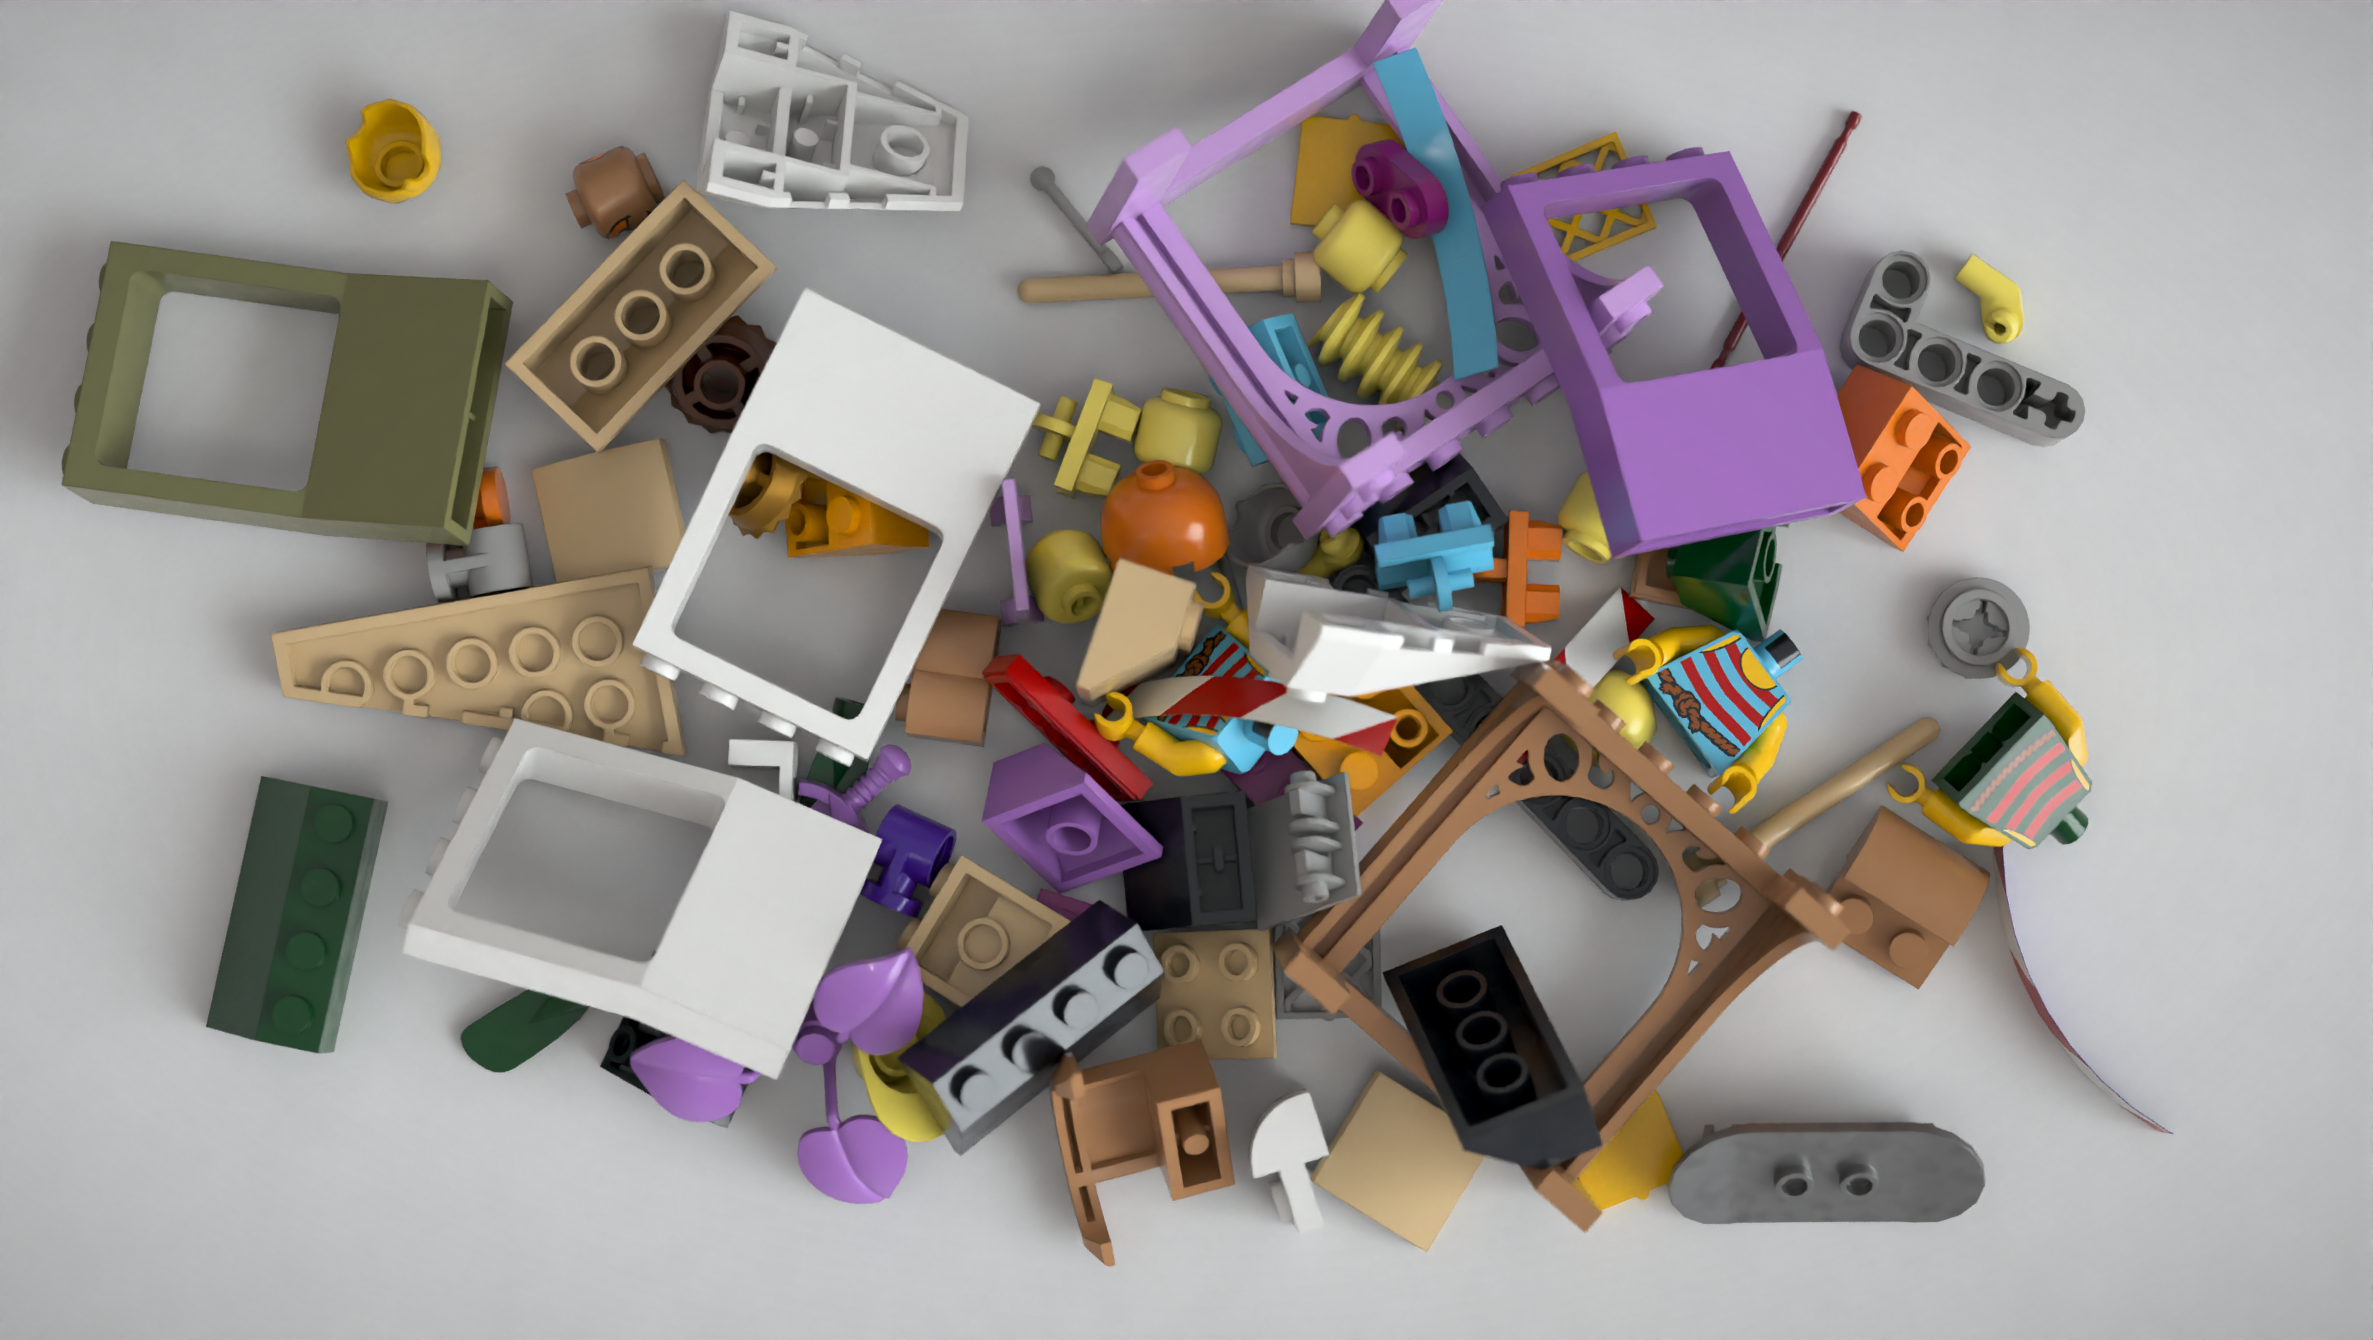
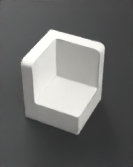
M729 739L728 765L733 767L734 777L797 802L799 745L794 741Z

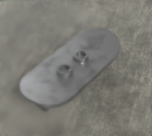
M1933 1123L1732 1124L1731 1127L1714 1132V1124L1704 1125L1702 1140L1688 1148L1673 1166L1667 1187L1672 1205L1685 1218L1702 1224L1772 1222L1918 1223L1940 1222L1961 1215L1977 1203L1985 1187L1986 1179L1984 1163L1974 1148L1953 1132L1935 1127Z

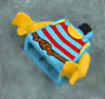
M1211 572L1212 579L1224 590L1223 596L1217 602L1209 603L1204 601L1195 590L1194 599L1204 604L1203 614L1210 618L1222 617L1229 625L1223 629L1216 624L1172 678L1225 676L1278 682L1268 677L1269 671L1250 656L1247 608L1242 611L1235 604V593L1226 577L1220 573ZM1118 692L1107 693L1106 700L1111 708L1124 714L1120 720L1107 721L1101 715L1094 713L1098 732L1105 739L1118 741L1128 737L1135 742L1132 747L1134 750L1170 773L1181 777L1215 773L1219 769L1243 774L1253 767L1266 750L1275 755L1287 753L1295 744L1298 736V730L1255 720L1210 715L1181 714L1141 718L1146 724L1145 726L1134 719L1132 704L1129 698Z
M1711 624L1670 627L1647 639H1636L1617 649L1613 653L1614 660L1626 655L1633 660L1636 666L1635 675L1625 679L1626 683L1634 685L1641 682L1645 686L1655 704L1711 778L1718 776L1709 784L1707 788L1708 793L1713 795L1721 787L1729 789L1735 800L1734 805L1728 809V812L1730 814L1736 813L1755 796L1757 784L1773 766L1788 727L1783 710L1789 705L1791 700L1776 679L1803 660L1796 645L1784 631L1779 629L1755 648H1752L1737 629L1725 634L1721 629Z

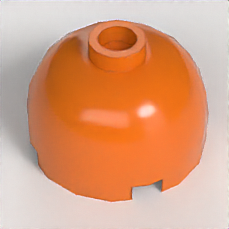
M1149 461L1137 467L1136 471L1130 473L1112 487L1100 512V533L1104 556L1109 557L1110 568L1114 572L1119 558L1174 576L1173 567L1193 562L1194 572H1198L1208 568L1223 557L1230 545L1226 516L1219 493L1199 473L1177 465L1173 466L1168 461Z

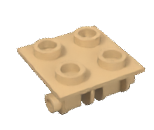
M1272 928L1265 931L1245 929L1153 933L1154 954L1165 971L1160 998L1156 1001L1158 1050L1201 1039L1209 1060L1277 1058Z

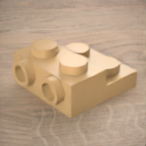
M961 855L956 865L948 862L940 870L929 891V895L935 898L922 920L913 918L897 942L896 950L900 951L910 948L916 958L922 983L962 1007L1071 921L984 867Z

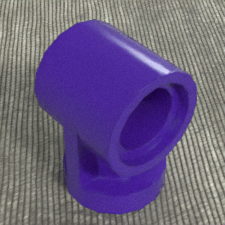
M899 804L894 805L882 820L875 835L881 838L882 842L873 863L883 867L878 881L870 878L866 879L860 894L891 910L918 918L924 903L913 896L918 884L931 888L936 876L951 858L957 832L955 829Z

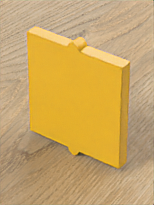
M1352 114L1349 119L1312 115L1302 121L1290 225L1315 227L1334 203L1345 210L1352 202L1358 199H1365L1357 192L1352 181L1351 171L1356 154L1363 145L1385 139L1394 140L1404 148L1403 143L1389 124L1361 121L1360 116L1357 114Z
M1656 1089L1578 1177L1601 1211L1633 1197H1637L1640 1200L1647 1199L1650 1190L1668 1183L1673 1166L1683 1156L1679 1142Z

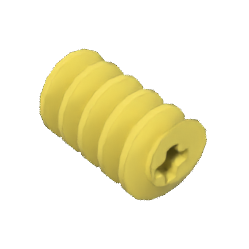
M1361 293L1341 304L1307 345L1308 349L1323 342L1318 357V362L1323 367L1330 365L1340 358L1343 359L1337 375L1338 380L1342 383L1361 374L1362 379L1357 395L1363 400L1381 391L1382 394L1378 405L1393 404L1412 399L1440 384L1437 378L1443 362L1437 358L1420 367L1417 364L1423 349V345L1420 342L1401 351L1398 348L1404 331L1401 326H1397L1383 335L1378 332L1384 312L1379 309L1364 318L1359 316L1365 296ZM1397 422L1396 428L1402 432L1404 429L1399 422Z

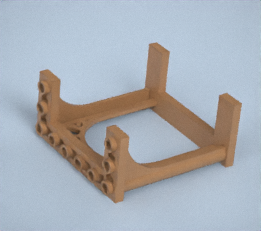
M1549 657V660L1543 663H1531L1515 668L1510 676L1517 683L1358 863L1362 896L1315 912L1298 933H1295L1288 927L1274 943L1273 950L1283 971L1333 1015L1338 1010L1342 1011L1437 1094L1409 1031L1341 972L1453 844L1472 825L1498 808L1532 797L1564 795L1601 803L1613 808L1637 824L1661 851L1672 872L1679 894L1681 936L1674 966L1668 980L1653 1003L1582 1083L1587 1092L1603 1146L1543 1170L1519 1165L1534 1189L1586 1233L1602 1215V1211L1579 1181L1578 1177L1728 1006L1754 980L1784 956L1807 943L1819 941L1834 951L1851 930L1836 918L1844 908L1816 883H1811L1804 876H1799L1790 868L1783 876L1763 861L1771 851L1743 826L1735 834L1730 832L1716 819V816L1723 810L1720 805L1695 784L1686 792L1667 776L1675 766L1646 741L1638 750L1619 734L1626 723L1600 700L1596 699L1593 704L1588 700L1595 689L1567 664L1563 665L1558 660L1554 661ZM1557 734L1568 735L1574 742L1577 750L1575 770L1568 779L1562 781L1554 780L1548 774L1543 759L1547 742L1552 736ZM1591 748L1598 752L1597 764L1602 773L1608 775L1609 771H1612L1613 778L1607 787H1596L1588 779L1593 758ZM1527 750L1528 766L1534 777L1527 784H1516L1510 781L1508 776L1513 771L1523 768V765L1518 763L1517 760ZM1631 782L1642 791L1632 800ZM1497 785L1499 793L1486 798L1490 790ZM1648 805L1656 806L1659 812L1658 818L1652 823H1645L1641 817L1643 808ZM1672 819L1684 828L1682 830L1666 832ZM1698 846V849L1694 850L1696 855L1704 859L1719 858L1723 863L1709 864L1693 871L1685 865L1682 856L1688 847ZM1716 878L1734 881L1739 886L1741 892L1739 901L1735 906L1725 911L1710 912L1701 909L1697 905L1695 893L1704 882ZM1702 924L1711 928L1728 927L1727 931L1720 938L1712 933L1710 943L1705 949H1702L1697 942L1696 932ZM1691 960L1698 962L1688 974Z

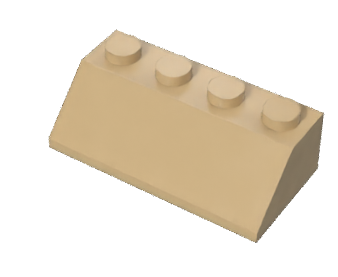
M683 179L517 350L505 365L597 453H600L777 270V267Z
M1119 558L1076 685L1082 704L1095 707L1107 701L1106 694L1109 692L1120 693L1131 686L1144 683L1174 668L1178 653L1188 657L1191 655L1202 623L1204 605L1194 601L1195 583Z

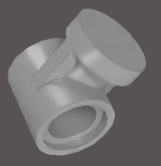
M504 524L472 530L470 546L462 545V548L450 550L448 544L426 543L428 572L438 603L456 600L457 587L466 585L469 586L470 597L533 586L523 524Z

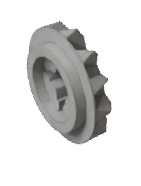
M1968 578L1952 584L1938 595L1926 618L1929 636L1928 645L1933 649L1942 667L1963 676L1965 679L1995 677V665L1998 662L2006 671L2009 670L2020 659L2014 649H2026L2029 640V618L2022 601L2009 587L1989 578ZM1983 603L1981 613L1984 614V624L1988 627H1993V631L2003 633V636L1995 635L1981 639L1978 647L1974 648L1973 654H1970L1972 645L1969 644L1970 634L1961 631L1960 627L1952 626V623L1973 619L1976 611L1980 609V605Z

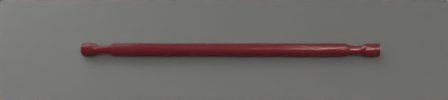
M1851 111L1845 122L1843 132L1832 145L1777 245L1776 250L1782 262L1846 148L1851 132L1857 128L1863 116L1858 112ZM1742 311L1723 344L1722 352L1713 362L1710 369L1725 367L1729 354L1736 348L1748 326Z

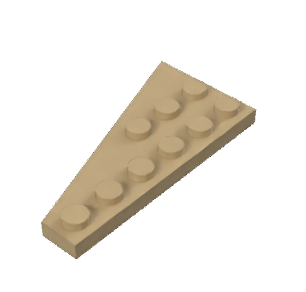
M652 566L287 629L270 634L283 697L355 708L368 707L402 712V715L422 718H443L461 721L463 724L509 730L516 718L625 748L628 746L646 748L679 756L687 754L674 681L641 666L640 664L645 654L637 651L632 645L657 593Z

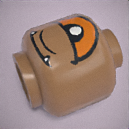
M624 146L616 147L579 163L573 171L576 189L566 193L569 205L581 229L593 224L598 234L607 239L618 237L636 229L658 206L657 202L665 199L662 188L645 152L635 156L632 150Z

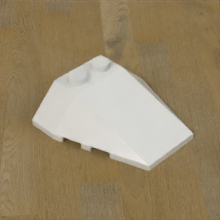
M729 11L705 108L695 188L696 193L755 208L909 211L961 210L964 203L969 116L900 81H897L892 89L860 73L859 70L862 62L846 54L842 56L839 62L807 46L806 42L809 36L793 27Z
M1248 565L1246 594L1250 656L1269 671L1268 677L1270 679L1281 682L1287 687L1286 693L1298 699L1324 702L1327 693L1354 696L1549 660L1551 647L1508 617L1453 605L1451 611L1439 613L1434 601L1428 600L1427 606L1400 602L1395 598H1389V592L1383 590L1379 591L1378 589L1368 587L1367 594L1338 590L1328 584L1329 579Z

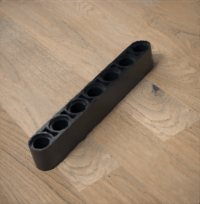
M1361 564L1350 566L1340 572L1332 585L1334 589L1342 590L1343 586L1349 581L1360 579L1367 581L1374 589L1379 590L1375 569ZM1396 588L1383 590L1389 592V598L1410 603ZM1478 673L1460 676L1465 684V694L1459 703L1453 705L1442 704L1435 699L1431 692V682L1413 685L1452 729L1453 732L1450 735L1461 746L1476 730L1479 720L1487 717L1503 699ZM1546 744L1543 758L1544 764L1553 773L1554 780L1562 781L1568 779L1574 771ZM1527 760L1522 764L1523 768L1528 763ZM1523 768L1517 769L1509 777V780L1516 784H1521L1520 776ZM1564 795L1532 797L1516 801L1527 815L1610 898L1621 901L1639 899L1650 893L1657 883L1659 869L1656 858L1608 806L1588 799ZM1574 808L1588 809L1597 818L1599 826L1597 835L1587 844L1575 842L1566 832V817ZM1622 853L1633 855L1642 865V880L1632 890L1621 889L1611 879V864Z

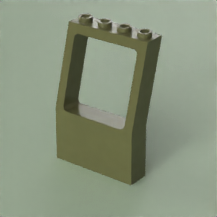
M116 241L110 242L107 262L103 265L99 274L100 296L95 321L87 334L88 356L83 380L74 398L76 415L70 445L67 446L62 457L63 479L61 485L92 504L333 537L470 546L513 301L491 282L473 279L343 273ZM181 292L339 314L307 485L302 490L286 491L127 469L159 304L165 294Z

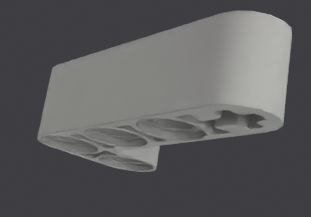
M1907 251L1891 252L1870 270L1863 282L1841 336L1840 352L1842 359L1849 368L1853 370L1856 364L1912 385L1927 402L2031 445L2040 447L2052 446L2079 429L2084 421L2085 406L2082 397L2076 389L2059 380L1916 322L1931 282L1929 268L1922 258ZM1897 270L1906 275L1911 285V292L1908 298H1894L1887 293L1882 282L1884 271ZM1862 328H1875L1883 333L1888 345L1885 356L1874 357L1863 351L1858 339ZM1921 352H1933L1942 358L1946 366V374L1943 381H1931L1922 375L1918 367V358ZM1980 376H1992L2000 381L2005 393L2004 401L2001 405H1989L1981 399L1977 390ZM2020 402L2028 406L2016 415L2013 414V411ZM2048 402L2055 405L2053 415L2062 420L2050 428L2044 425L2046 414L2038 410Z

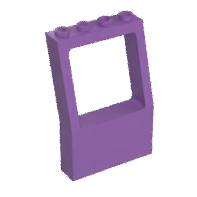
M1692 147L1669 155L1666 161L1650 163L1648 156H1635L1615 163L1610 170L1595 172L1592 164H1583L1559 172L1556 178L1539 180L1537 173L1520 174L1501 182V191L1481 206L1570 407L1612 559L1834 515L1867 498L1824 349L1730 151L1704 155L1702 147ZM1672 199H1684L1694 207L1765 360L1643 382L1627 383L1616 374L1547 219Z

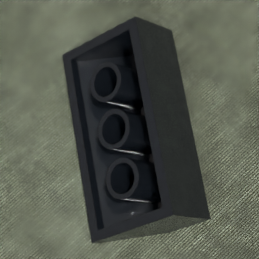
M1098 900L908 1048L897 1059L950 1145L961 1156L1049 1086V1080L1063 1054L1073 1053L1077 1063H1079L1160 998L1165 971L1139 925L1103 901Z
M1502 925L1382 972L1464 1151L1543 1170L1603 1146L1587 1092Z

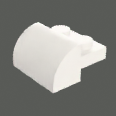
M1306 1088L1277 1099L1261 1114L1250 1137L1248 1154L1249 1165L1254 1179L1278 1171L1280 1179L1268 1182L1281 1223L1293 1220L1299 1234L1324 1226L1305 1163L1329 1155L1310 1091Z

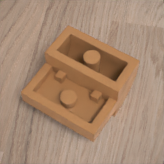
M1881 805L1847 854L1844 866L1826 892L1844 908L1836 918L1851 932L1842 942L1919 990L1949 945L1954 947L1968 926L1986 892L1990 880V872Z

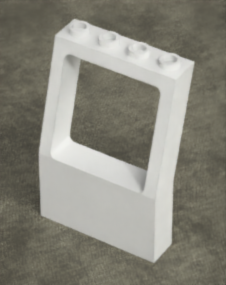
M804 288L728 440L632 644L637 651L645 654L640 665L674 682L680 672L703 682L699 691L700 695L731 710H734L738 700L762 711L757 720L758 723L792 739L796 729L820 739L815 750L843 765L850 767L854 757L868 762L974 541L1002 487V480L1006 479L1038 414L1041 403ZM763 452L773 453L936 533L942 540L938 554L861 713L854 719L847 720L675 636V628L747 474L755 458Z
M515 718L504 740L494 736L488 744L478 770L485 774L478 790L467 786L463 792L452 822L459 824L452 840L441 837L437 842L425 873L432 876L425 892L413 889L402 910L398 925L407 929L402 954L633 1018L777 1080L814 998V992L826 971L867 879L882 839L738 777ZM527 779L537 780L697 823L713 830L652 959L642 963L634 962L453 911L516 786L520 782Z

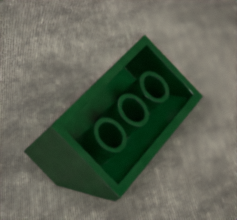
M261 776L206 1027L254 1041L317 1054L334 1052L388 802Z

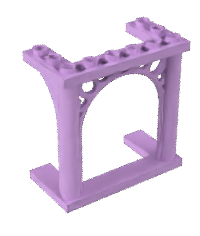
M1385 0L1354 47L1195 145L1191 146L1176 126L1125 157L1086 224V227L1099 246L1114 238L1301 505L1302 509L1292 521L1306 541L1324 529L1331 538L1340 534L1362 518V512L1379 500L1381 504H1385L1410 487L1414 481L1409 474L1423 464L1427 463L1432 471L1437 470L1464 450L1459 442L1461 439L1475 430L1478 431L1482 438L1487 437L1514 417L1509 410L1510 407L1525 397L1533 406L1560 388L1525 306L1518 303L1504 305L1499 299V290L1504 285L1509 287L1512 301H1515L1518 297L1521 299L1481 209L1483 204L1501 191L1500 183L1503 181L1430 79L1448 126L1472 204L1487 270L1495 326L1504 321H1516L1524 324L1536 336V346L1528 351H1515L1505 347L1497 339L1499 363L1514 368L1510 369L1501 366L1492 369L1488 374L1490 377L1479 373L1454 381L1453 372L1438 386L1422 395L1409 400L1384 405H1358L1331 399L1306 388L1283 372L1262 349L1163 207L1361 85L1406 148L1393 110L1372 62L1409 50L1443 0ZM1563 254L1609 355L1612 353L1611 348L1632 333L1631 328L1652 313L1647 302L1664 285L1650 265H1647L1628 278L1611 279L1586 270ZM1464 390L1474 394L1466 398ZM1443 394L1449 397L1451 408H1441L1436 401L1437 395ZM1288 397L1295 400V403L1292 404ZM1308 412H1320L1327 420L1321 430L1319 441L1312 433L1318 425L1309 421L1304 415ZM1425 414L1431 422L1423 427ZM1347 421H1355L1361 424L1366 431L1368 448L1353 458L1343 459L1337 448V434L1342 424ZM1388 421H1397L1402 425L1404 435L1402 436L1401 431H1397L1395 434L1391 432L1384 437L1381 427Z

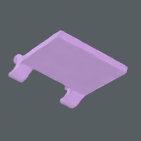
M1015 479L1002 480L1003 496L997 497L990 509L992 527L1002 526L1001 524L1006 523L1014 597L1000 601L1003 627H1010L1022 623H1044L1042 611L1038 608L1033 596L1028 595L1020 522H1033L1030 496L1017 495Z

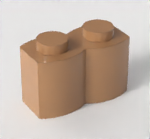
M941 609L914 665L911 684H905L896 702L895 720L906 722L905 734L908 737L984 747L993 687L983 678L982 672L994 657L998 656L1002 625L999 616Z

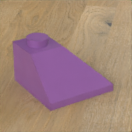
M1045 743L993 763L982 822L1059 894L1162 857L1163 846L1086 772Z

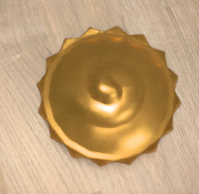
M763 452L755 458L729 513L733 525L738 526L742 536L751 534L754 538L759 539L764 532L774 533L780 521L789 519L792 505L802 499L801 485L809 477L808 471L773 453Z

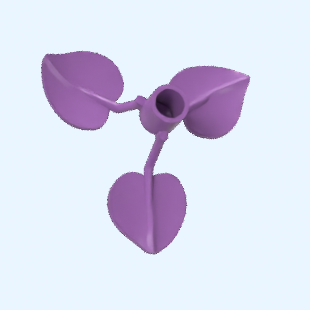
M910 948L884 957L853 961L840 965L824 975L818 983L814 992V998L792 1045L793 1050L802 1061L811 1065L823 1066L826 1119L829 1127L810 1129L800 1137L798 1146L800 1168L807 1180L817 1190L846 1203L872 1204L890 1198L906 1171L908 1150L905 1139L893 1135L878 1120L877 1116L860 1114L852 1116L841 1123L837 1102L836 1060L837 1055L841 1051L842 1043L846 1042L849 1038L860 1050L867 1054L884 1055L901 1049L916 1034L923 1010V984L916 958ZM675 1036L652 1041L634 1051L630 1058L631 1068L655 1101L672 1115L692 1122L714 1121L731 1114L741 1102L742 1088L740 1084L752 1083L761 1074L750 1068L744 1069L745 1066Z

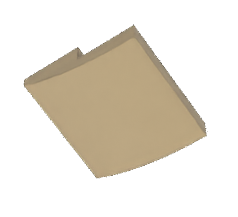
M659 438L603 450L600 453L594 452L531 469L556 582L645 566H652L653 573L669 568L686 530L665 439Z
M1375 1070L1329 1145V1155L1321 1158L1309 1179L1423 1251L1428 1252L1485 1156L1463 1150L1446 1112Z

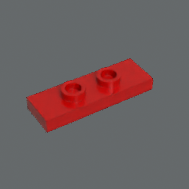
M1020 654L996 656L982 672L983 678L1070 762L1086 772L1116 802L1141 801L1154 783L1117 748L1120 741L1105 739L1099 734L1095 720H1088L1072 705L1075 702V697L1061 682L1050 676L1043 677Z

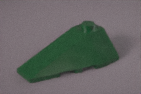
M1789 524L1779 525V527L1789 528ZM1776 526L1669 547L1666 575L1668 579H1673L1681 604L1732 631L1737 629L1744 637L1751 641L1763 642L1767 637L1782 565L1775 563L1777 552Z

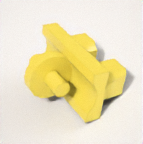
M1094 378L1076 426L1070 424L1078 403L1063 396H1060L1052 417L1038 413L1031 426L1045 434L1038 452V456L1055 462L1063 441L1069 443L1053 485L1057 488V493L1075 499L1077 492L1088 496L1107 497L1112 487L1117 484L1122 466L1092 454L1099 434L1102 433L1131 444L1137 432L1142 409L1126 399L1115 395L1113 384Z

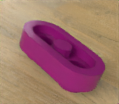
M1385 139L1363 145L1359 148L1351 174L1354 187L1361 196L1384 213L1410 239L1427 237L1444 230L1449 216L1448 200L1441 182L1433 173L1394 140Z

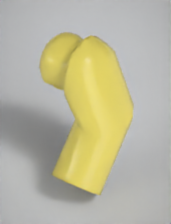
M1972 253L1954 280L1980 297L1982 327L1985 336L1996 344L2008 343L2018 337L2023 328L2024 317L2020 288L2015 282Z
M1347 528L1331 538L1324 529L1319 537L1321 543L1318 544L1313 558L1305 568L1296 573L1327 578L1336 571L1353 565L1362 556L1364 550L1362 536L1356 529Z

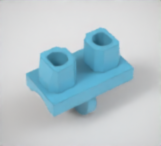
M1470 501L1448 504L1439 509L1438 523L1441 533L1417 537L1413 515L1400 513L1381 517L1379 519V545H1374L1375 574L1379 591L1407 586L1410 599L1434 595L1439 613L1451 611V591L1474 587L1472 573L1494 570L1492 555L1494 538L1491 525H1481Z

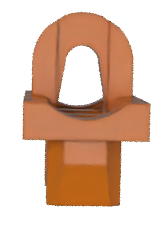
M1509 511V516H1506L1509 520L1504 525L1503 559L1493 558L1494 570L1472 573L1474 582L1502 583L1501 616L1510 618L1522 628L1525 627V624L1556 621L1560 614V585L1526 584L1527 561L1559 562L1562 552V526L1543 521L1529 520V511Z

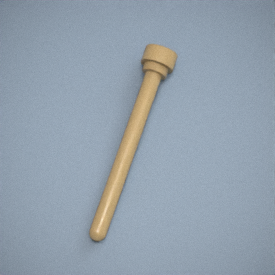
M1314 251L1294 252V259H1282L1281 266L1207 269L1224 294L1283 291V297H1296V303L1322 302L1320 266L1314 261ZM1138 273L1027 278L1020 282L1017 289L1019 298L1025 303L1154 297Z
M1930 717L1918 720L1749 832L1768 849L1936 740L1940 734L1938 722ZM1694 853L1683 858L1685 865L1693 871L1709 864L1723 863L1719 858L1704 859L1699 856L1697 857ZM1716 878L1701 884L1695 893L1697 905L1702 908L1721 896L1719 889L1728 883L1727 879Z

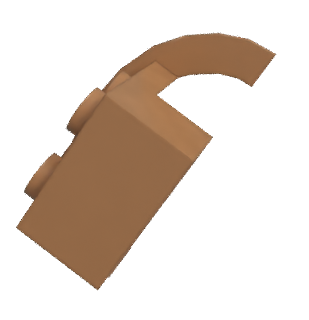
M1201 1039L1080 1070L1073 1053L1063 1054L1049 1080L1055 1127L1070 1196L1084 1246L1104 1265L1113 1266L1115 1265L1112 1243L1095 1183L1160 1167L1172 1201L1235 1185L1221 1089Z

